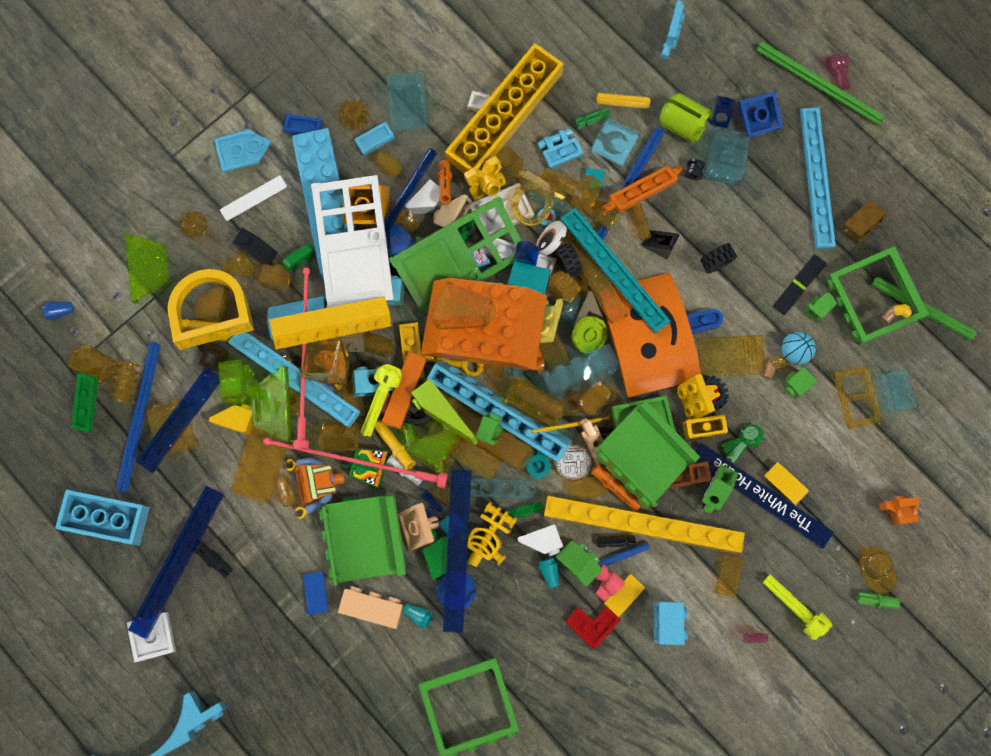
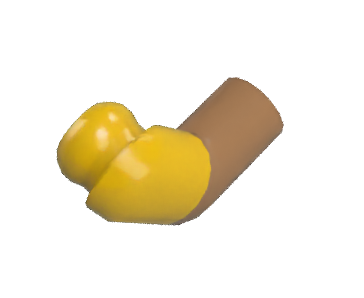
M906 304L893 305L881 317V320L889 324L895 316L901 315L908 318L911 316L912 310Z

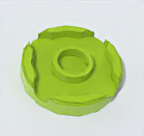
M586 316L580 319L572 332L573 345L577 350L585 354L598 352L607 340V325L603 320L595 316Z

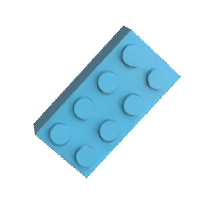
M66 490L55 529L140 546L150 507Z

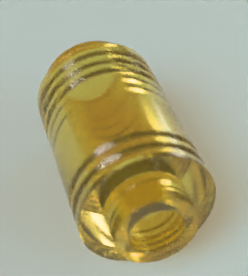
M370 332L365 333L364 351L385 358L393 354L395 348L393 340Z

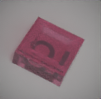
M765 633L744 634L743 642H768V637Z

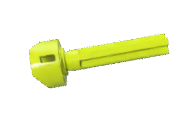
M390 364L379 367L375 373L374 379L380 384L360 432L364 436L371 437L390 387L397 388L401 382V370Z
M771 574L762 582L803 622L807 623L803 632L810 639L817 640L819 636H823L832 627V622L824 613L820 612L814 616Z

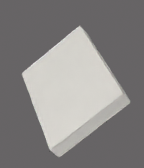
M519 183L499 191L495 196H487L477 200L470 207L472 212L500 196L513 225L534 217V213ZM495 207L479 216L488 235L505 227Z

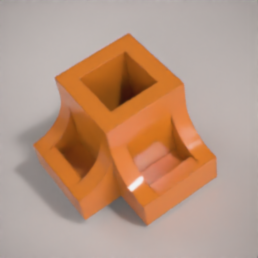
M896 496L894 501L879 503L880 511L887 512L891 516L893 525L919 522L918 506L920 503L918 497Z

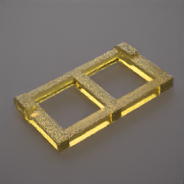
M867 366L833 374L848 429L883 422ZM863 373L868 393L846 397L841 378ZM870 398L875 417L853 422L847 402Z

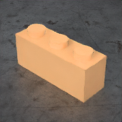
M351 586L350 590H344L338 613L398 629L404 605L400 604L401 600L389 597V600L381 599V594L370 592L369 595L363 594V589Z

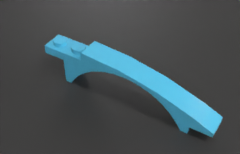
M195 691L184 695L181 716L174 732L166 743L151 756H163L196 738L194 732L196 733L206 727V721L210 719L215 721L224 715L222 711L228 708L225 702H219L205 711Z

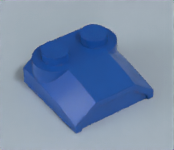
M776 92L738 102V113L742 117L747 137L784 128Z

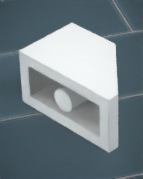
M429 180L405 205L406 212L409 215L435 213L437 209L444 205L439 201V186L432 180Z
M555 524L517 538L520 544L542 554L548 553L549 556L560 553L559 549L563 547Z

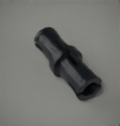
M203 543L198 547L200 549H196L195 553L207 562V566L213 567L223 578L229 575L228 572H232L233 568L225 563L219 554H215L209 549L206 544Z

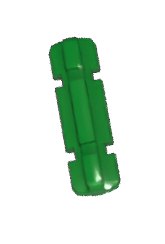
M607 107L600 109V111L596 110L584 115L585 117L580 116L576 118L575 124L577 128L585 127V124L588 126L601 121V119L609 118L610 111Z
M537 501L532 503L533 505L527 504L507 512L510 517L519 519L532 515L533 512H542L543 508L541 502Z

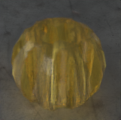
M198 211L184 213L185 217H181L179 221L181 232L186 234V237L192 239L195 236L197 238L202 237V232H206L208 228L205 216L201 215Z

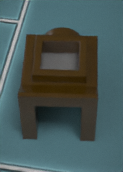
M206 343L199 365L207 373H221L229 352L224 348Z

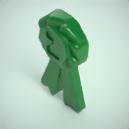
M748 424L742 428L740 438L721 445L725 454L730 453L726 457L727 460H732V463L735 464L747 447H756L763 442L764 432L758 425Z

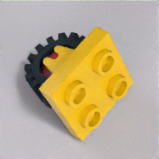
M699 374L676 387L678 397L684 406L685 415L689 420L703 418L727 404L728 400L726 399L729 398V395L725 393L728 392V388L724 389L726 384H721L720 378L716 379V376H706L703 378Z

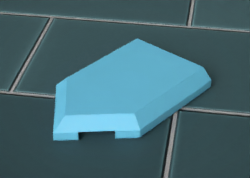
M250 129L214 139L222 172L225 173L259 163L272 141L259 136Z

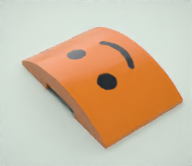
M671 273L637 281L671 321L656 334L652 332L615 286L597 291L617 356V363L627 398L678 386L693 376L701 374L688 317Z

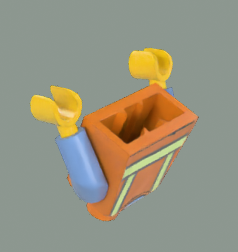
M313 457L298 459L297 462L292 459L286 461L288 464L293 463V467L287 470L296 472L302 505H306L305 507H297L295 511L303 510V515L298 517L299 519L307 517L308 513L311 514L322 509V506L327 504L331 500L332 494L336 492L335 485L344 484L342 472L332 474L330 465H325L323 461Z

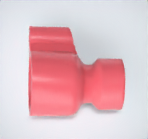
M601 564L599 566L603 570L595 578L601 580L602 583L597 588L595 594L605 602L610 596L618 593L625 582L615 572L610 573L608 568Z

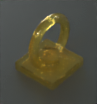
M523 168L520 175L531 182L521 185L514 193L511 203L512 213L521 224L535 226L542 223L549 216L553 205L552 195L564 200L567 193L541 176ZM530 189L545 197V207L542 213L531 219L524 217L519 210L521 196Z

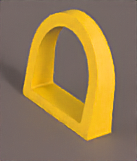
M215 269L193 272L183 278L170 295L168 316L173 343L179 350L254 330L246 295L239 283L228 273ZM216 282L227 286L234 292L239 314L238 318L187 332L184 331L181 307L185 297L193 288L203 283Z

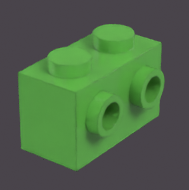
M572 540L555 557L586 587L603 569L598 564L600 560L592 552L588 554V549L582 543L577 545Z

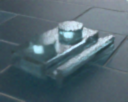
M906 370L877 376L887 414L917 407Z

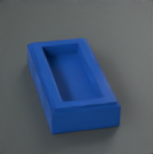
M286 114L283 132L297 135L321 130L323 120Z
M324 572L303 575L308 615L329 612Z

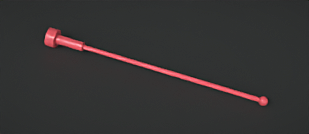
M309 268L303 269V313L307 312ZM302 344L300 417H298L297 440L293 441L294 450H309V441L305 440L306 418L304 417L306 344Z
M268 437L263 441L265 445L272 444L293 449L291 444L273 441ZM313 449L299 450L412 475L417 479L435 482L437 487L445 489L448 473L440 472L439 475L422 471L413 472Z

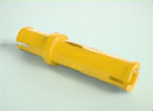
M382 420L377 421L374 429L391 449L393 457L400 461L405 470L413 468L416 462L407 453V448L401 445L387 425L382 424Z

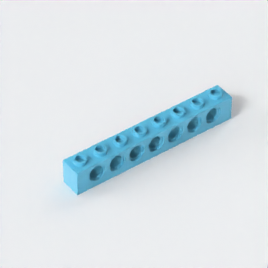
M444 360L435 363L427 380L431 379L437 387L483 416L490 413L502 416L501 419L503 421L501 425L504 429L557 462L564 457L573 441L557 430L531 434V430L550 426Z

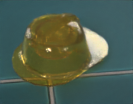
M875 546L863 550L860 554L859 564L868 587L875 593L886 594L892 591L896 586L897 576L892 559L888 553L882 548Z

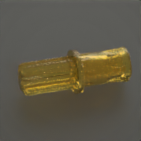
M638 203L630 209L634 217L633 224L637 227L639 237L645 241L651 235L647 225L648 219L645 218L642 204Z

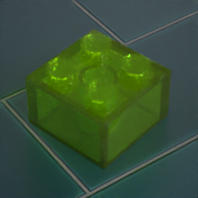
M242 359L218 362L222 401L230 407L233 405L254 404L256 390L255 387H252V380H254L253 369H250L249 365Z

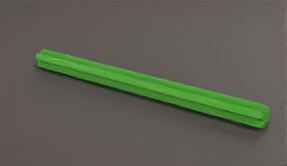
M764 42L759 44L757 52L873 123L879 125L883 121L884 115L768 44Z

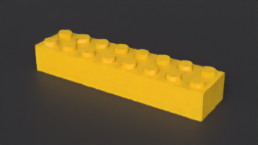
M534 43L447 148L445 159L463 174L473 168L482 170L485 162L498 154L561 77L564 63Z

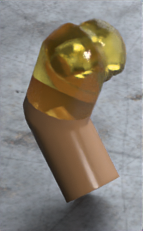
M777 356L769 360L766 364L763 378L772 380L775 369L786 368L788 361L783 356Z

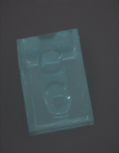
M424 71L387 74L386 80L392 131L428 128Z
M713 126L703 178L740 186L747 169L749 142L747 134Z

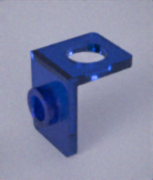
M717 96L711 125L723 128L729 127L734 111V99ZM719 113H724L727 116V120L719 122L716 116Z

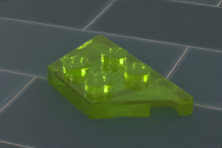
M126 233L125 242L131 302L136 304L139 302V299L147 294L150 295L158 287H162L169 282L166 246Z
M281 366L279 371L273 375H268L261 383L251 387L253 427L264 430L272 436H277L285 442H292L288 367Z

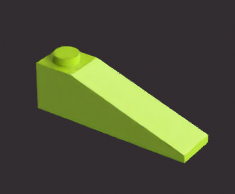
M431 379L411 392L415 398L412 402L418 410L422 408L428 416L472 444L476 445L478 443L473 433Z

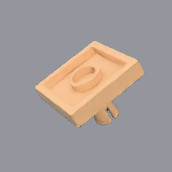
M423 503L416 504L398 514L408 551L416 550L434 542L431 530L437 529L439 522L433 523L438 520L435 516L427 518Z

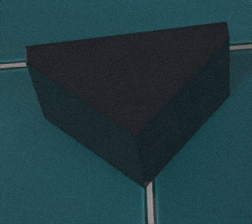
M650 230L642 246L668 259L680 235L678 233Z

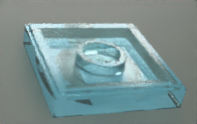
M607 118L590 151L624 166L640 133Z

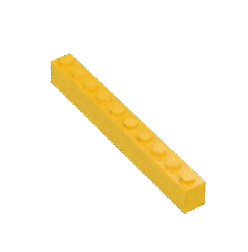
M551 496L547 497L544 517L735 554L742 553L745 535L743 532Z

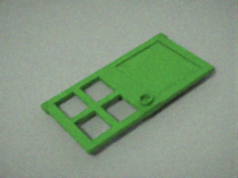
M497 196L393 257L391 256L389 262L396 268L421 313L424 314L429 311L434 281L446 278L483 281L529 253L504 208L502 198ZM495 207L505 227L488 235L479 216ZM474 219L484 239L467 248L457 228ZM509 232L518 252L502 260L492 241ZM488 245L497 264L480 272L471 253Z

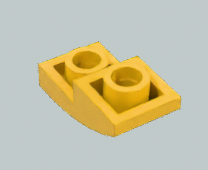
M778 462L764 475L794 505H797L809 492L801 482Z

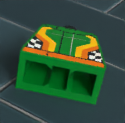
M356 449L354 457L343 456L387 466L386 462L390 454L388 451ZM345 460L341 461V466L351 468L349 476L374 488H381L385 469Z

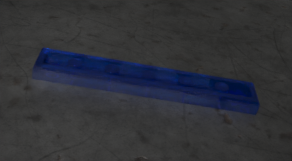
M206 366L135 462L149 472L154 473L224 377Z

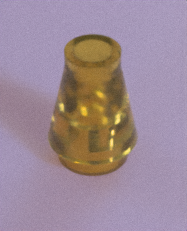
M287 476L278 478L276 482L279 502L284 507L297 503L298 494Z

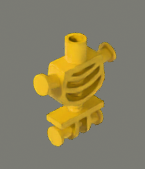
M489 502L484 510L485 513H491L493 515L492 518L485 514L480 516L491 523L489 529L475 528L470 534L462 530L458 541H466V547L472 550L467 562L475 567L479 565L482 558L487 560L493 558L498 562V566L505 560L506 556H502L498 552L502 547V541L495 532L499 528L509 534L511 530L503 526L504 522L510 525L509 528L512 529L517 521V518L510 517L507 511L502 514V508L494 507L492 502ZM498 516L501 518L499 523L495 521ZM479 531L486 532L484 536L476 535ZM492 537H494V539H495V541H496V546H495V544L491 541ZM477 538L481 539V542H474L473 540Z

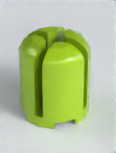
M676 93L664 105L660 114V124L662 127L694 144L703 134L708 122L706 120L712 118L714 111L682 93Z

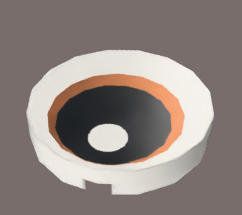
M554 221L548 225L538 238L536 250L542 255L554 252L561 243L559 241L561 237L564 238L566 235V225L561 221Z

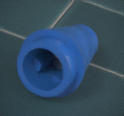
M47 302L46 305H43L46 320L51 319L53 321L74 313L72 302Z

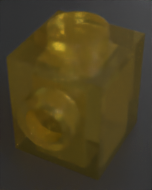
M263 264L258 282L262 287L284 292L285 287L289 285L290 276L286 269H284L285 267L274 264L270 266Z

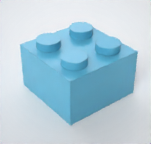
M654 602V643L684 645V640L688 639L687 628H684V619H687V607H684V603Z

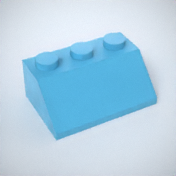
M324 296L307 300V312L326 308ZM304 300L268 307L267 322L272 341L273 337L269 319L303 313Z

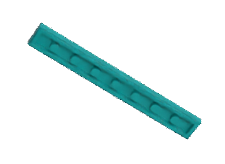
M575 207L560 218V221L566 225L567 230L654 334L671 322Z

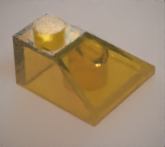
M320 340L307 343L300 377L329 385H346L349 364L343 341Z

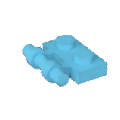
M570 128L565 131L562 129L557 132L558 134L551 137L546 136L542 141L537 142L539 149L547 148V150L542 152V155L550 170L583 156V151L576 137L568 139L569 136L573 135ZM558 141H561V142H562V143L559 144V145H556V146L553 145V143H556V142H558Z

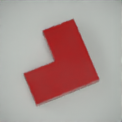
M607 606L604 607L594 620L577 607L566 619L565 623L595 650L621 619Z

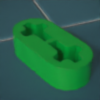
M311 243L304 245L285 258L282 265L288 272L294 271L316 255L315 248Z

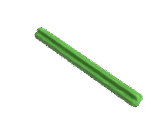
M880 277L873 279L872 287L910 306L902 289ZM923 302L929 313L928 318L968 340L975 338L976 330Z

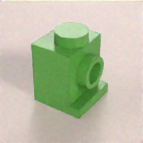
M826 292L822 297L818 295L803 311L813 321L818 323L837 302L830 293Z
M496 413L484 415L476 438L491 445L499 443L500 439L496 437H499L503 430L501 425L503 421L501 419L502 416Z

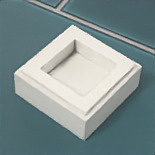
M472 91L467 109L478 112L490 98V95Z

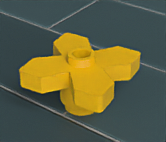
M496 156L487 160L482 170L473 168L464 173L466 182L472 185L469 192L474 201L484 197L485 194L488 196L497 195L501 186L506 184L505 177L499 172L501 163Z

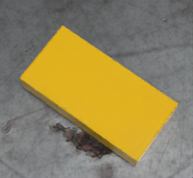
M631 574L624 580L625 583L620 591L610 596L604 602L618 617L645 589Z

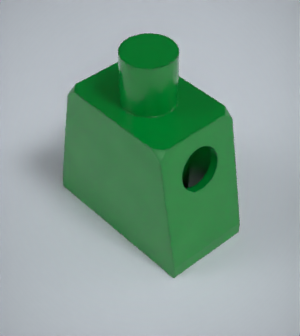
M432 530L434 542L422 550L433 580H436L467 562V560L447 535L439 539L435 530Z

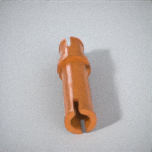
M442 160L439 162V172L437 174L439 180V201L447 204L451 201L450 181L452 173L450 171V162Z
M599 463L591 470V474L597 477L605 488H609L633 511L640 508L641 504L638 502V498L627 491Z

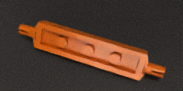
M679 165L671 169L665 166L609 196V203L603 205L602 210L607 213L615 209L618 213H621L676 184L678 180L677 175L684 172L683 167Z

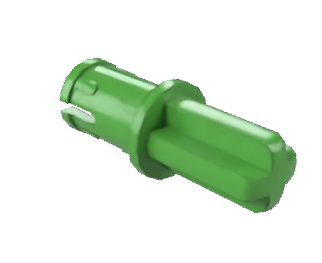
M859 592L857 596L859 604L875 606L877 609L883 607L898 610L900 607V598L865 592Z

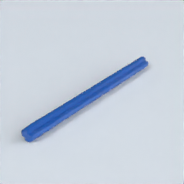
M658 127L655 128L621 189L638 180L660 142L664 130ZM615 209L606 213L596 231L602 240L618 215V211Z
M155 342L149 343L116 490L121 492L128 491L161 347L160 344Z

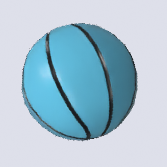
M793 332L783 340L781 352L789 363L803 365L810 362L814 357L816 344L809 334Z

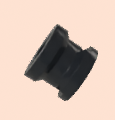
M689 159L687 161L688 169L685 170L684 176L690 180H701L703 178L702 170L706 165L705 162L699 159Z

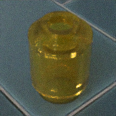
M387 151L378 153L375 158V165L389 176H398L403 168L401 161Z

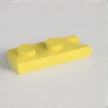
M557 299L556 304L550 306L549 301H546L540 343L554 341L563 306L562 299Z

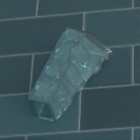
M608 343L585 354L586 358L580 356L572 359L567 366L560 364L551 373H548L547 370L542 372L540 382L550 401L553 399L558 401L566 396L565 393L571 390L576 392L582 389V385L587 382L590 384L600 380L599 376L605 373L607 376L615 373L620 363L610 344Z

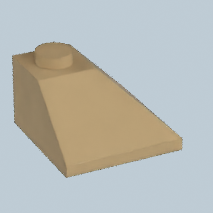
M464 194L442 205L440 209L436 210L433 223L444 228L465 216L473 203L472 200Z

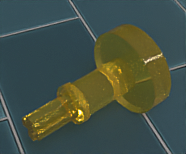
M545 168L542 174L543 178L555 184V188L561 189L573 196L571 206L572 208L575 207L580 213L587 212L598 197L601 182L591 175L578 182L568 177L565 173L558 174L549 168Z

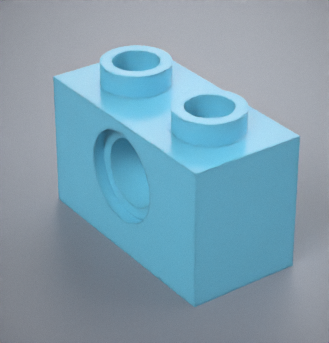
M381 366L369 370L368 367H359L353 371L354 397L375 396L380 383L377 381V384L373 385L368 381V378L374 377L377 369ZM390 387L388 393L392 395L395 388Z

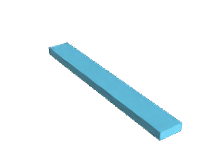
M801 108L800 119L815 249H832L836 247L820 108Z
M247 332L230 338L228 343L301 394V370ZM305 373V398L350 428L361 412Z

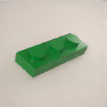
M85 372L77 373L71 428L87 433L93 431L99 376Z

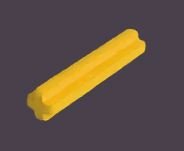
M607 93L597 94V104L649 108L650 106L649 97Z

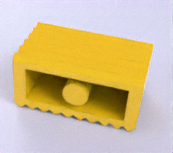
M724 414L690 419L683 423L685 441L687 442L696 441L697 439H711L716 436L723 437L728 432Z

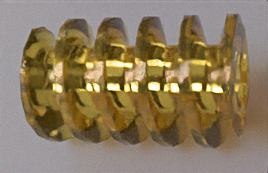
M129 362L116 363L115 367L120 370L114 371V375L118 377L113 378L112 382L117 385L111 386V389L115 392L110 393L109 397L117 402L134 404L133 401L129 400V397L135 396L130 390L137 389L136 386L132 385V382H138V379L133 377V375L140 374L139 371L135 370V367L141 366Z

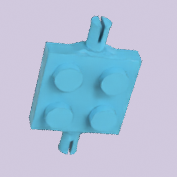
M680 0L676 1L675 9L672 12L673 19L661 54L663 59H668L671 49L675 50L685 17V13H682L684 3Z

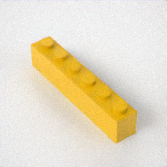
M385 297L269 319L275 349L391 326L390 312Z

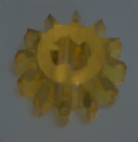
M353 98L352 102L346 99V105L341 104V110H339L338 114L340 122L347 129L351 126L352 130L355 131L356 126L362 129V123H368L367 118L370 117L369 109L362 100L357 102Z
M557 271L548 282L550 291L566 303L574 300L580 292L578 282L563 271Z
M598 382L584 394L579 402L580 407L589 415H595L609 401L611 392L605 385Z

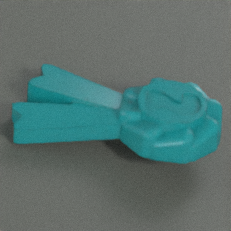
M538 449L537 455L529 459L527 471L531 477L542 479L549 474L551 464L548 460L549 456Z

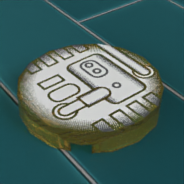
M572 442L564 457L559 462L554 460V467L560 477L566 481L575 482L582 480L589 474L593 460L591 453L585 446Z

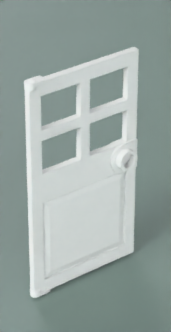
M378 175L311 184L327 308L385 297L386 301L394 300ZM372 184L374 203L351 206L349 188ZM343 189L345 207L322 210L320 192ZM375 209L377 228L354 231L352 213ZM346 214L348 232L326 235L323 217Z

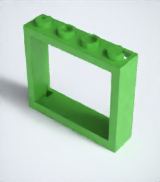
M895 246L833 272L827 278L828 288L830 291H834L837 306L842 308L844 312V321L847 325L850 324L853 330L851 332L852 337L855 338L860 346L920 321L929 315ZM886 258L914 315L866 335L839 278Z
M496 657L418 684L440 756H458L457 752L465 750L466 753L478 749L477 745L485 743V746L496 743L497 738L504 736L505 739L516 736V732L519 731ZM493 668L511 726L445 748L428 690Z

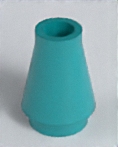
M554 557L540 560L539 569L547 582L548 588L559 586L557 561H555Z
M408 603L402 611V614L419 628L423 627L426 629L433 618L430 610Z

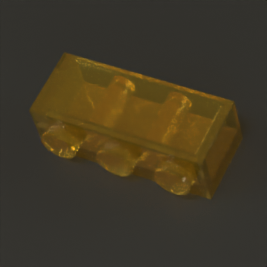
M519 376L503 400L504 403L545 427L558 425L569 406Z
M502 431L500 436L496 437L500 440L495 445L476 438L478 446L521 473L535 454L532 449L533 446L525 441L520 442L515 439L517 436L509 431Z

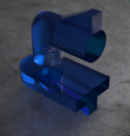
M428 489L421 495L430 504L425 509L427 518L433 516L436 512L435 509L442 512L444 508L433 498Z

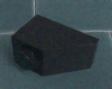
M243 227L232 242L237 250L269 268L278 254L275 249L261 238Z

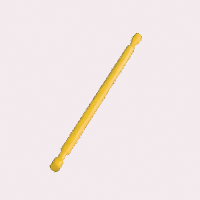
M610 417L596 418L589 421L591 423L610 420ZM579 421L540 428L538 430L534 429L531 430V434L579 426L581 423Z

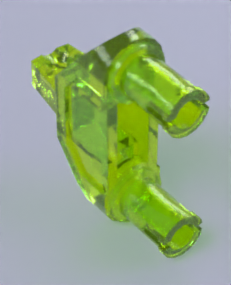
M407 424L409 432L406 425L402 426L401 429L406 442L404 444L405 451L428 461L429 464L434 463L437 473L445 471L442 460L446 459L459 435L441 424L442 433L418 440L413 424Z

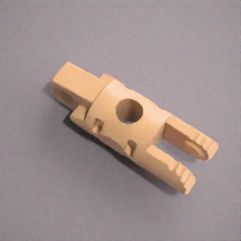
M585 418L580 421L584 430L581 434L596 465L598 463L601 465L602 463L597 459V455L593 451L604 440L597 425L592 426L591 422Z

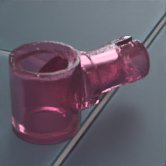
M847 53L826 58L827 71L836 76L841 90L851 87L847 75L850 66Z

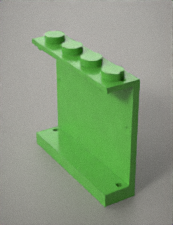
M646 400L639 403L593 451L597 455V459L602 464H606L610 469L611 474L624 483L626 490L633 493L638 498V502L648 509L656 507L658 505L656 501L688 465L695 463L700 458Z
M395 493L330 503L322 506L319 514L321 522H324L325 530L322 531L324 542L327 541L328 544L326 559L331 563L329 578L330 581L334 582V586H337L339 582L389 574L406 575L407 570Z

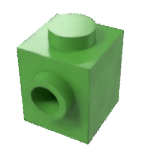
M803 367L797 373L792 371L786 376L785 379L787 381L783 386L785 387V392L790 397L797 399L813 386L817 380Z

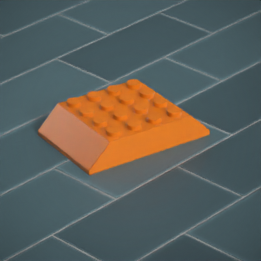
M457 278L436 280L433 283L421 355L536 371L547 295L520 286Z

